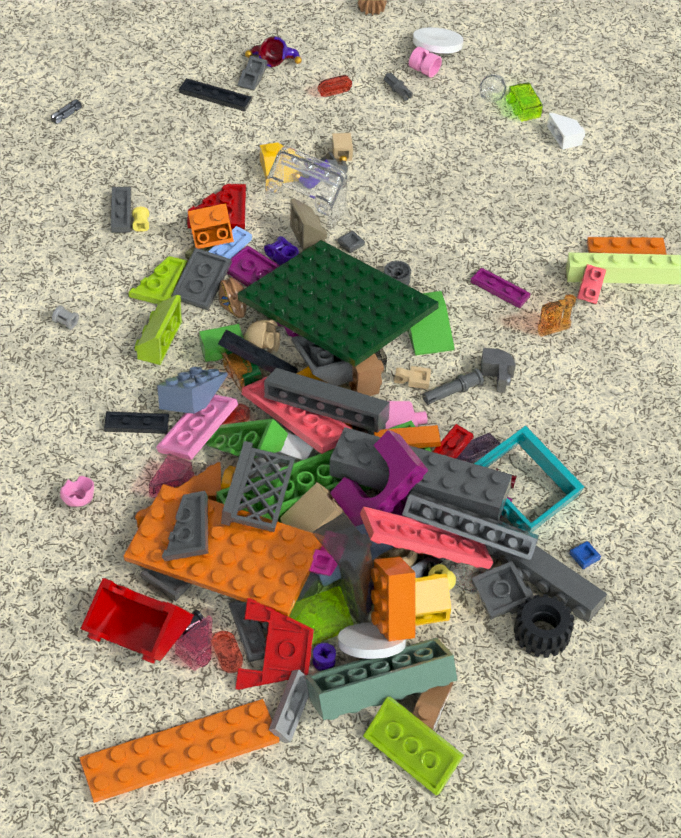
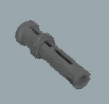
M474 368L468 374H460L455 380L422 393V396H425L423 400L429 405L456 392H467L473 386L483 385L484 379L480 370Z

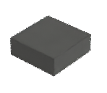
M353 230L338 238V243L349 253L365 245V241Z

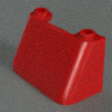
M102 578L80 629L88 632L87 637L100 642L102 638L142 654L141 659L155 664L156 660L161 662L190 625L194 615L177 605L156 600L127 587L117 585L111 580Z

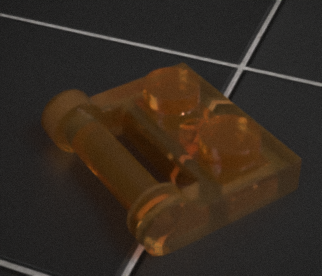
M568 294L562 300L542 305L537 330L541 337L567 330L571 327L572 308L576 303L574 295Z

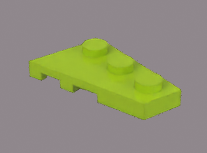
M168 256L154 269L153 274L148 278L142 279L140 281L141 284L136 289L132 288L129 291V297L154 304H159L171 298L188 263L187 260Z

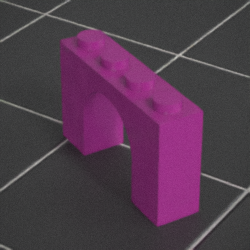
M387 430L373 445L389 467L388 483L379 495L369 498L357 482L345 477L330 492L354 526L364 524L360 515L363 506L391 513L400 500L404 499L414 485L419 483L428 472L427 467L401 435L393 431Z

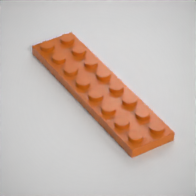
M261 699L79 758L93 802L95 803L279 743V737L269 731L272 719L264 700Z

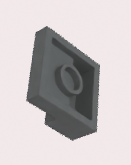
M513 561L471 578V582L490 620L508 612L510 614L516 613L522 602L525 603L527 598L533 599L534 597L531 588L525 586L523 582L524 576L521 569L515 567Z

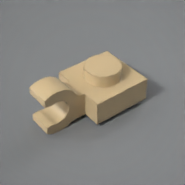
M411 366L410 370L396 368L394 383L403 384L409 382L408 387L429 389L431 369Z

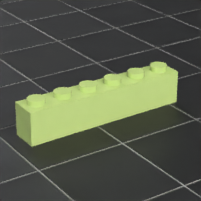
M568 253L566 263L567 282H582L586 265L589 264L606 270L603 283L681 285V255Z

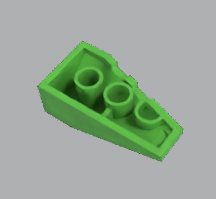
M274 419L223 424L215 431L205 445L239 457L243 443L247 441L253 443L252 448L276 453L282 450L288 433Z

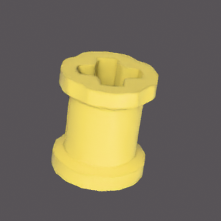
M141 206L134 208L132 211L134 218L132 223L133 229L135 231H147L149 229V210Z

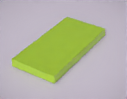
M392 697L385 699L363 735L364 738L435 795L441 793L464 757V754Z

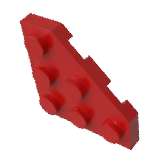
M226 184L218 193H212L203 199L202 203L197 207L193 206L188 209V211L226 204L231 229H234L236 226L245 229L246 184ZM189 215L187 217V229H191Z

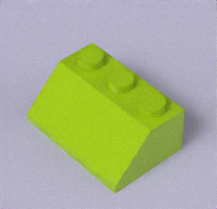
M175 295L159 303L155 311L151 312L148 325L143 327L142 337L137 339L135 343L138 360L161 365L182 323L180 295Z

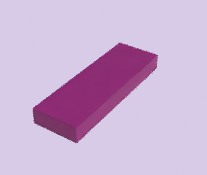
M482 267L474 274L470 281L472 284L519 309L531 295L526 290Z

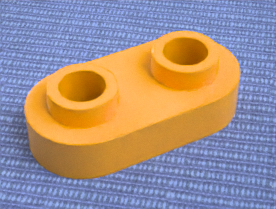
M229 465L225 469L222 478V490L230 487L236 466Z

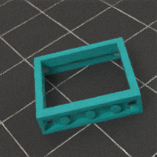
M525 425L474 464L488 468L519 444L561 488L566 496L532 523L507 498L501 515L507 518L514 527L532 533L577 498L585 486Z

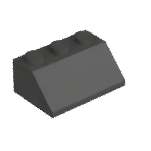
M300 335L291 337L293 344L313 375L335 386L353 381L351 364Z

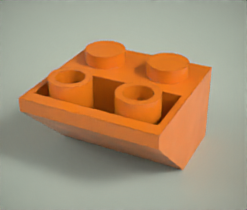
M226 204L188 211L195 248L203 249L234 242Z

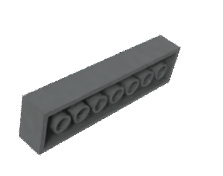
M344 427L330 458V476L340 479L345 477L358 484L383 491L388 483L389 467L385 459L373 446L381 437ZM410 446L427 467L428 472L408 492L406 498L414 491L499 521L510 492L512 474Z

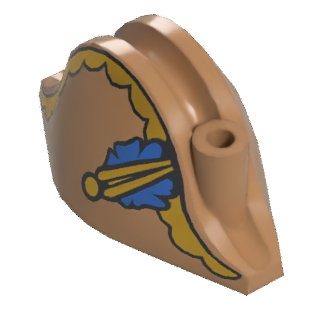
M229 277L227 280H221L218 294L219 303L235 317L243 318L246 314L247 305L238 300L237 293L245 288L233 277Z

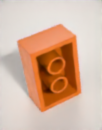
M401 557L375 559L374 568L371 569V578L374 582V590L371 591V599L374 603V611L371 613L373 625L379 629L380 633L389 642L415 638V571Z

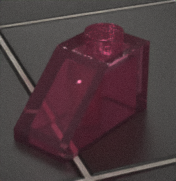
M168 454L149 483V497L156 498L163 484L176 488L186 483L194 476L192 462Z
M210 615L175 643L176 655L193 671L208 665L212 658L213 626Z

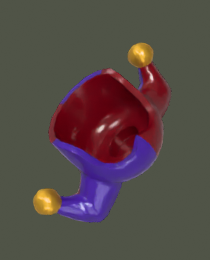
M277 36L268 37L262 44L256 45L251 50L245 52V56L248 58L252 55H259V58L267 60V66L276 67L285 59H293L297 64L302 62L298 50L287 47L285 41Z

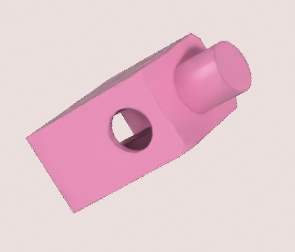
M389 401V420L386 422L385 429L411 420L416 427L419 424H427L426 411L414 412L410 401Z

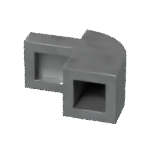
M483 348L481 374L482 376L497 377V392L505 393L506 386H510L511 378L514 377L515 360L509 353L501 349Z

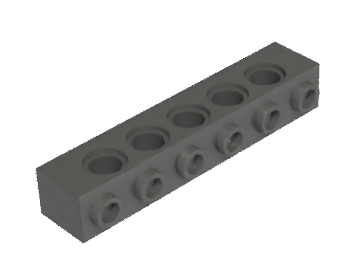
M414 491L409 494L402 514L403 516L530 561L539 538L537 534Z

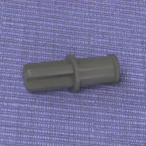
M392 73L385 74L384 81L392 87L394 93L397 92L404 101L408 100L406 95L409 98L412 97L413 92L404 85L402 80L397 79Z

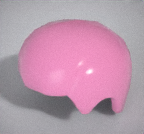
M79 476L75 482H71L68 479L60 489V498L70 507L85 506L92 501L94 482L85 476Z

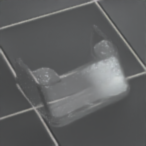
M284 146L280 149L265 181V203L269 204L276 194L281 193L283 188L287 187L315 199L317 211L328 216L327 229L332 230L346 212L347 174L339 167L291 147Z

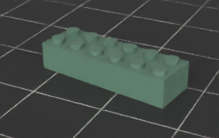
M436 637L406 646L403 651L390 657L365 658L306 675L305 678L309 699L323 720H334L343 714L357 713L363 708L370 706H380L387 697L400 700L413 693H424L433 687L447 686L450 682L457 681L454 655Z

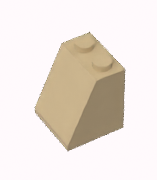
M318 482L280 518L283 524L323 537L326 532L336 533L355 527L330 494V491Z

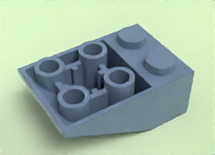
M191 367L187 372H181L174 378L165 379V382L157 385L159 409L194 414L206 408L228 376V373L219 372V369L202 370V367Z

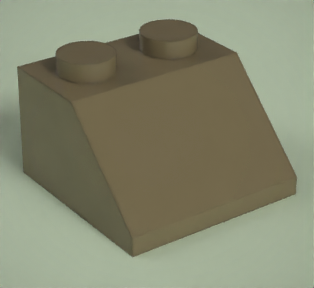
M295 198L290 199V227L302 251L320 240L325 242L327 232L324 227L322 228L319 216L315 215L310 206Z

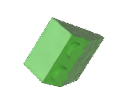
M442 291L423 293L438 301L439 308L407 330L415 356L454 350L447 307Z

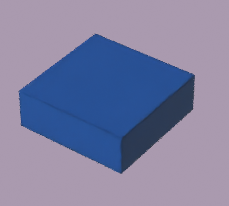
M588 541L571 549L569 553L582 569L601 559V555Z

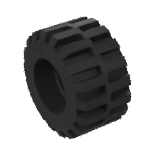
M539 594L534 595L533 599L529 597L525 600V603L522 602L517 611L514 625V637L516 641H519L518 645L521 649L526 647L525 652L530 654L532 651L536 657L544 654V658H549L551 653L553 656H556L559 651L563 652L570 642L574 627V615L571 614L572 610L570 607H565L566 603L563 600L559 602L558 597L553 596V598H550L547 594H543V597H540ZM534 622H547L554 627V629H540L534 625Z

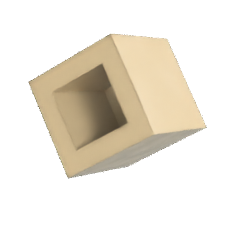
M332 133V151L337 161H339L342 155L347 157V161H352L353 145L351 133Z

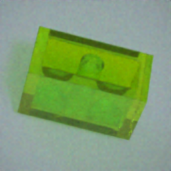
M527 82L509 86L506 99L507 103L513 107L514 115L518 116L521 122L541 118L543 104L531 84Z

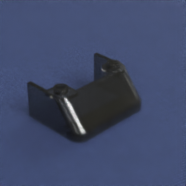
M342 513L313 531V535L339 565L341 578L327 587L358 624H361L368 619L373 605L371 591L374 590V582L371 578V569L374 566L370 550L372 543L366 534L362 535L347 516Z

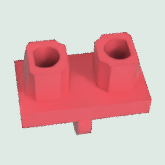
M589 264L586 265L577 299L597 304L606 273L605 269Z

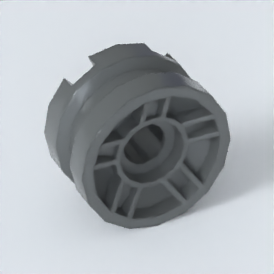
M396 260L386 264L384 267L385 274L409 286L411 268L407 263Z

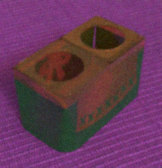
M231 351L222 354L223 366L227 372L226 366H229L230 373L228 372L235 384L233 374L237 377L240 392L243 387L262 379L261 371L257 365Z

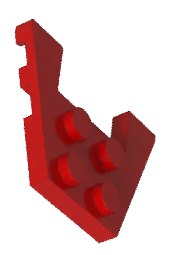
M247 598L244 619L268 623L262 671L238 668L235 690L289 680L292 671L298 669L303 674L308 675L314 629L268 606L260 604L252 598Z

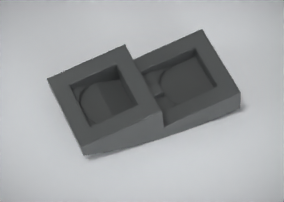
M250 56L246 69L242 71L238 86L254 91L266 70L267 60Z

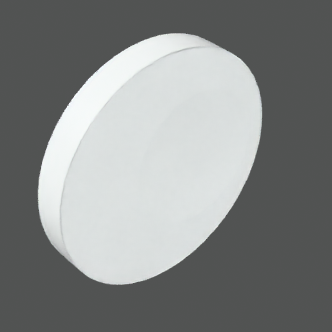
M428 27L418 29L413 33V44L429 52L454 53L462 49L463 37L448 29Z
M372 622L359 623L348 626L340 631L338 646L342 652L350 656L376 659L400 653L406 646V639L389 642Z

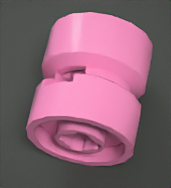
M420 46L412 52L409 59V67L421 71V73L431 78L439 71L442 63L440 56L429 53L428 50Z

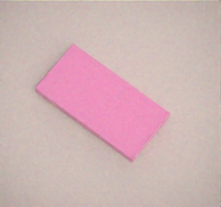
M215 394L206 408L194 414L185 413L157 445L158 452L192 460L238 405L237 400Z

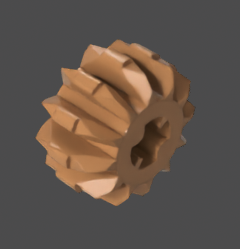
M358 0V8H360V12H365L366 15L369 13L372 16L374 13L379 15L380 12H384L387 0Z

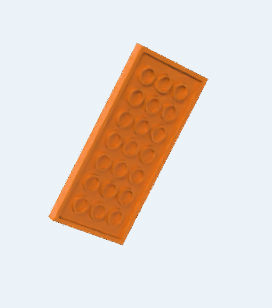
M163 484L123 556L124 560L246 602L247 598H252L256 602L289 617L310 574L309 570L314 560V552L316 549H321L325 537L277 522L274 532L231 522L230 526L221 524L224 504L208 499V554L164 561L162 555L164 550H167L170 542L168 538L170 532L174 530L177 521L175 517L182 497L190 493ZM240 510L237 515L247 517L251 513ZM259 517L263 522L272 524L271 519Z

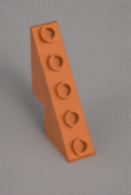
M217 462L214 465L208 466L205 471L191 477L186 483L176 488L189 493L205 491L208 499L217 502L216 492L222 490L221 463ZM151 505L146 509L138 511L135 515L137 528L140 527Z

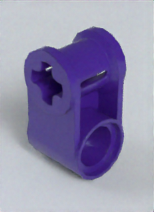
M279 236L274 243L264 246L266 255L280 266L299 254L298 248L282 236Z

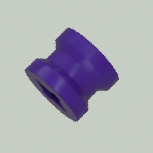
M328 643L318 644L313 650V666L318 671L334 668L336 663L335 648Z

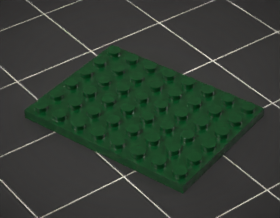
M323 240L318 241L237 293L239 301L354 367L439 308L438 301Z

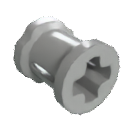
M61 305L54 310L52 315L53 322H60L70 330L76 326L79 320L78 313H71Z

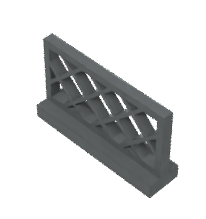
M244 441L222 511L221 524L230 526L231 522L274 532L295 458L252 448L253 443ZM254 457L264 458L266 463L258 466L254 461ZM281 462L289 465L288 468L279 471L275 464ZM271 467L275 474L266 477L261 470ZM257 473L262 480L252 483L249 476ZM279 478L283 485L274 488L270 481ZM265 484L270 491L261 495L257 487ZM252 490L256 497L247 501L243 494ZM274 496L278 503L269 506L265 499ZM260 501L265 509L255 512L251 505ZM247 508L251 513L247 517L237 515L238 511ZM269 513L273 519L272 524L263 522L259 517Z

